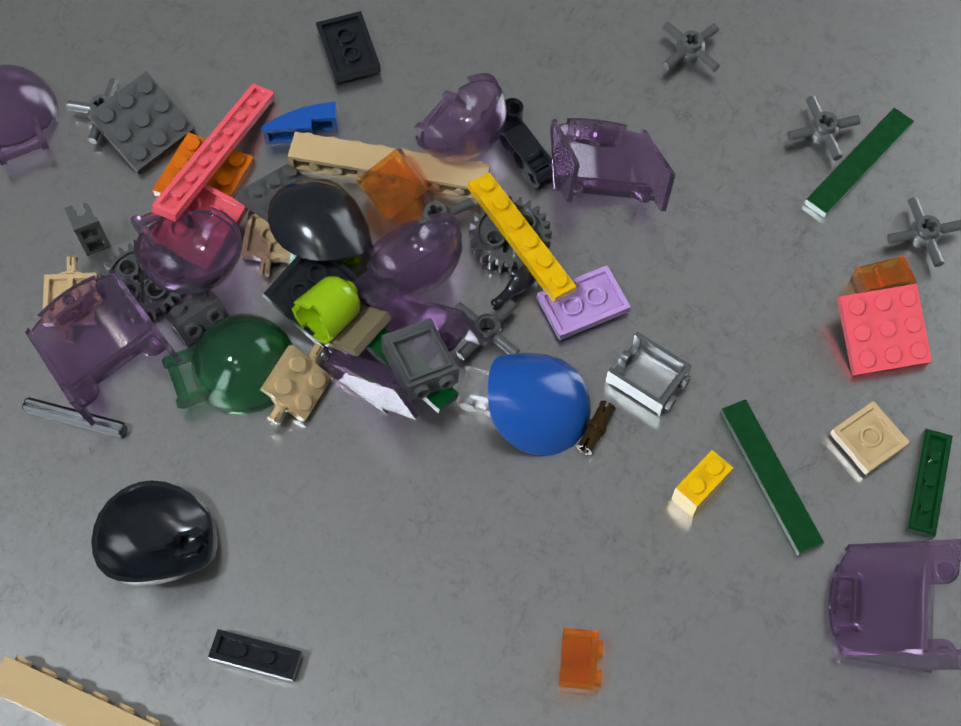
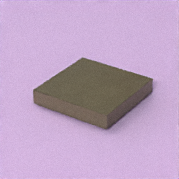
M360 304L359 314L334 339L324 345L358 357L387 325L391 317L386 311Z

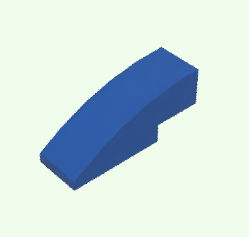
M336 102L302 107L271 120L262 126L265 145L292 143L295 132H309L312 134L338 132Z

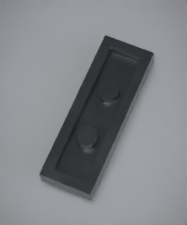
M217 629L208 658L213 661L294 682L302 652Z

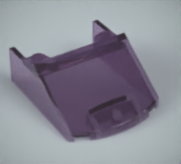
M567 118V122L559 124L557 119H553L551 122L550 135L554 190L561 191L566 202H572L573 195H577V193L635 198L643 203L654 201L660 211L666 212L675 173L647 130L641 129L639 134L626 130V124L586 118Z
M109 270L110 275L98 279L95 275L61 293L37 315L40 320L33 329L27 328L25 331L69 403L91 426L96 424L86 407L99 396L100 388L98 384L140 353L148 357H154L167 350L177 363L182 361L115 270Z
M390 290L383 293L385 298L373 305L369 302L365 305L388 312L391 320L384 328L389 332L432 317L434 325L449 352L453 351L461 340L480 344L483 340L466 312L460 309ZM427 335L415 338L414 344L407 347L428 366L438 355ZM330 347L327 348L330 354L327 361L322 360L321 362L322 367L327 373L385 414L393 411L414 420L419 416L404 395L395 375L367 349H364L357 357Z
M961 539L848 544L845 548L846 554L840 565L837 564L835 567L828 599L831 631L836 638L842 656L850 660L932 673V670H961V649H957L949 640L933 639L934 585L952 583L959 576Z

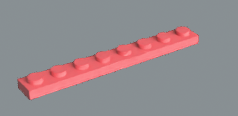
M253 83L152 204V212L176 222L272 103L275 92Z

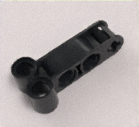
M508 98L503 102L501 111L487 109L482 113L481 135L488 141L499 140L533 187L539 188L541 183L552 177L557 178L559 176L558 168L523 122L524 105L522 101L517 98Z

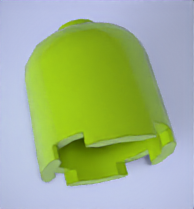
M328 276L294 302L295 306L292 307V312L302 328L308 326L315 333L312 336L313 339L322 344H328L359 314L360 300L357 294L358 290L350 281H345L337 276Z

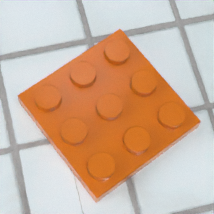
M187 133L153 187L152 191L155 196H160L204 143L205 138ZM233 150L206 184L234 198L255 164L254 157Z

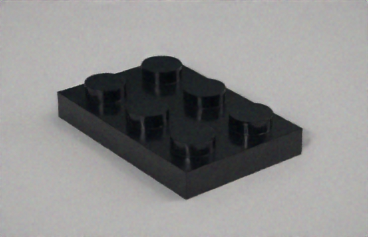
M361 11L316 22V28L335 83L381 72V65Z

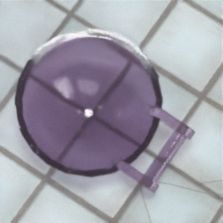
M0 65L1 166L8 164L7 161L38 149H49L43 130L48 128L52 119L56 121L57 99L47 82L33 71L17 65ZM37 135L38 139L22 144ZM22 144V145H20V146L11 148V149L6 150V151H3V149H2V148H6V147H11V146H15V145Z
M479 73L468 76L467 78L470 82L461 86L457 93L446 90L442 94L443 98L422 123L418 122L414 126L416 131L421 134L420 138L416 136L418 146L431 156L449 162L469 161L488 152L499 140L505 127L507 116V103L504 92L493 75Z
M210 206V211L195 209L191 212L186 208L176 222L153 212L140 217L135 215L130 218L134 229L139 234L137 240L133 239L134 255L142 272L153 283L164 290L182 295H194L210 291L223 283L231 275L240 258L242 238L238 225L227 213Z
M448 213L430 214L429 218L431 221L418 225L415 219L411 220L379 239L373 245V248L368 251L370 256L366 265L368 271L352 281L358 290V297L365 299L370 306L378 308L397 294L419 295L429 292L446 282L459 263L463 247L462 232L457 218Z

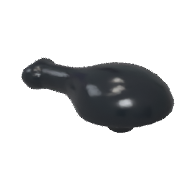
M526 265L519 270L515 268L510 274L511 279L505 289L496 298L491 300L493 311L499 310L510 298L524 293L536 282V279Z

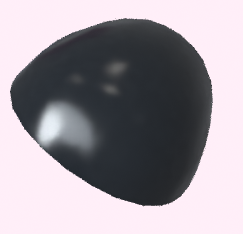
M305 178L292 182L279 189L269 203L268 223L270 231L280 246L293 255L315 261H340L362 255L373 248L369 226L359 205L344 188L333 181Z
M153 480L129 485L111 497L97 516L91 539L92 554L97 567L105 576L132 586H150L166 583L204 569L215 558L218 544L215 522L209 509L200 499L179 486Z

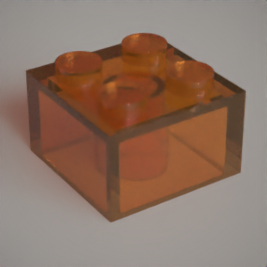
M402 149L393 150L356 180L387 221L395 219L432 190Z

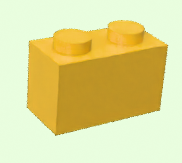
M711 450L675 488L672 500L693 517L729 479L733 467Z

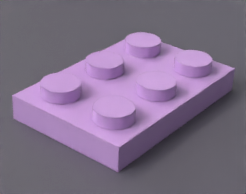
M608 265L571 279L577 286L575 292L555 303L552 302L545 291L537 293V300L559 341L628 313L631 308Z

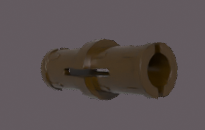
M600 401L594 416L587 421V429L576 446L582 453L587 449L586 454L592 455L600 437L605 435L607 431L606 425L616 410L615 406L610 402L606 407L607 401Z

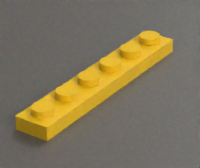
M489 172L468 182V190L527 266L552 302L555 303L574 293L577 286Z

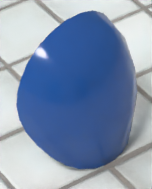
M516 353L501 355L494 359L488 378V406L493 423L500 434L519 450L535 455H553L573 447L586 431V423L590 419L591 414L590 395L578 371L564 360L547 354Z

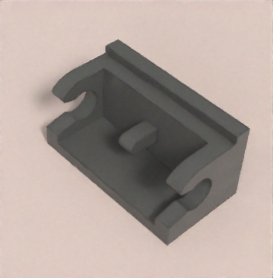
M83 203V208L86 212L81 216L76 215L77 212L72 205L65 208L66 213L87 256L111 247L98 218L94 217L87 203Z

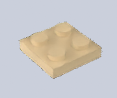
M874 401L833 428L830 432L831 436L865 475H868L910 444L909 440Z

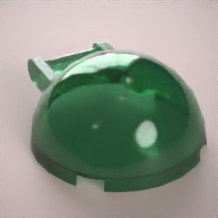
M234 314L226 316L208 327L195 346L165 356L162 359V364L165 369H168L175 389L177 408L185 409L209 400L214 406L228 410V414H252L275 405L271 398L260 389L286 348L293 344L286 332L273 321L254 314ZM191 362L192 376L198 390L187 393L178 366Z

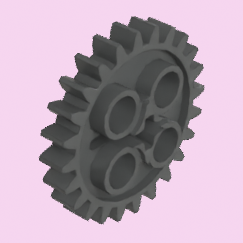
M519 197L516 202H513L546 247L550 248L552 230H549L550 221H546V213L539 214V206L532 209L530 200L525 205L522 204V197ZM480 207V214L474 213V221H470V248H474V256L481 255V264L489 261V269L497 265L500 273L504 267L508 268L509 274H511L514 267H517L519 270L525 264L510 244L506 253L503 252L506 247V239L483 208ZM491 241H498L499 243H497V244H492V243H490V242H491Z
M139 241L138 248H134L131 243H128V251L125 252L119 247L120 255L117 257L110 254L112 263L104 262V267L107 271L100 272L103 280L99 282V286L101 289H104L100 293L103 299H106L107 307H112L115 315L121 312L123 320L131 315L133 323H136L138 317H142L144 323H147L148 316H152L155 321H158V313H162L165 316L167 314V307L170 309L175 307L173 301H182L179 293L185 292V287L182 283L186 282L185 275H182L184 273L183 266L179 265L178 257L172 258V250L164 253L162 244L154 249L153 242L151 241L147 247H144L142 242ZM142 261L144 262L143 272L146 278L144 280V290L146 293V301L142 303V290L140 287L142 283L140 262ZM154 266L161 267V269L157 272L150 271V269ZM128 268L135 269L130 274H124V271ZM154 290H162V293L158 296L151 295ZM128 292L136 293L132 298L124 297Z

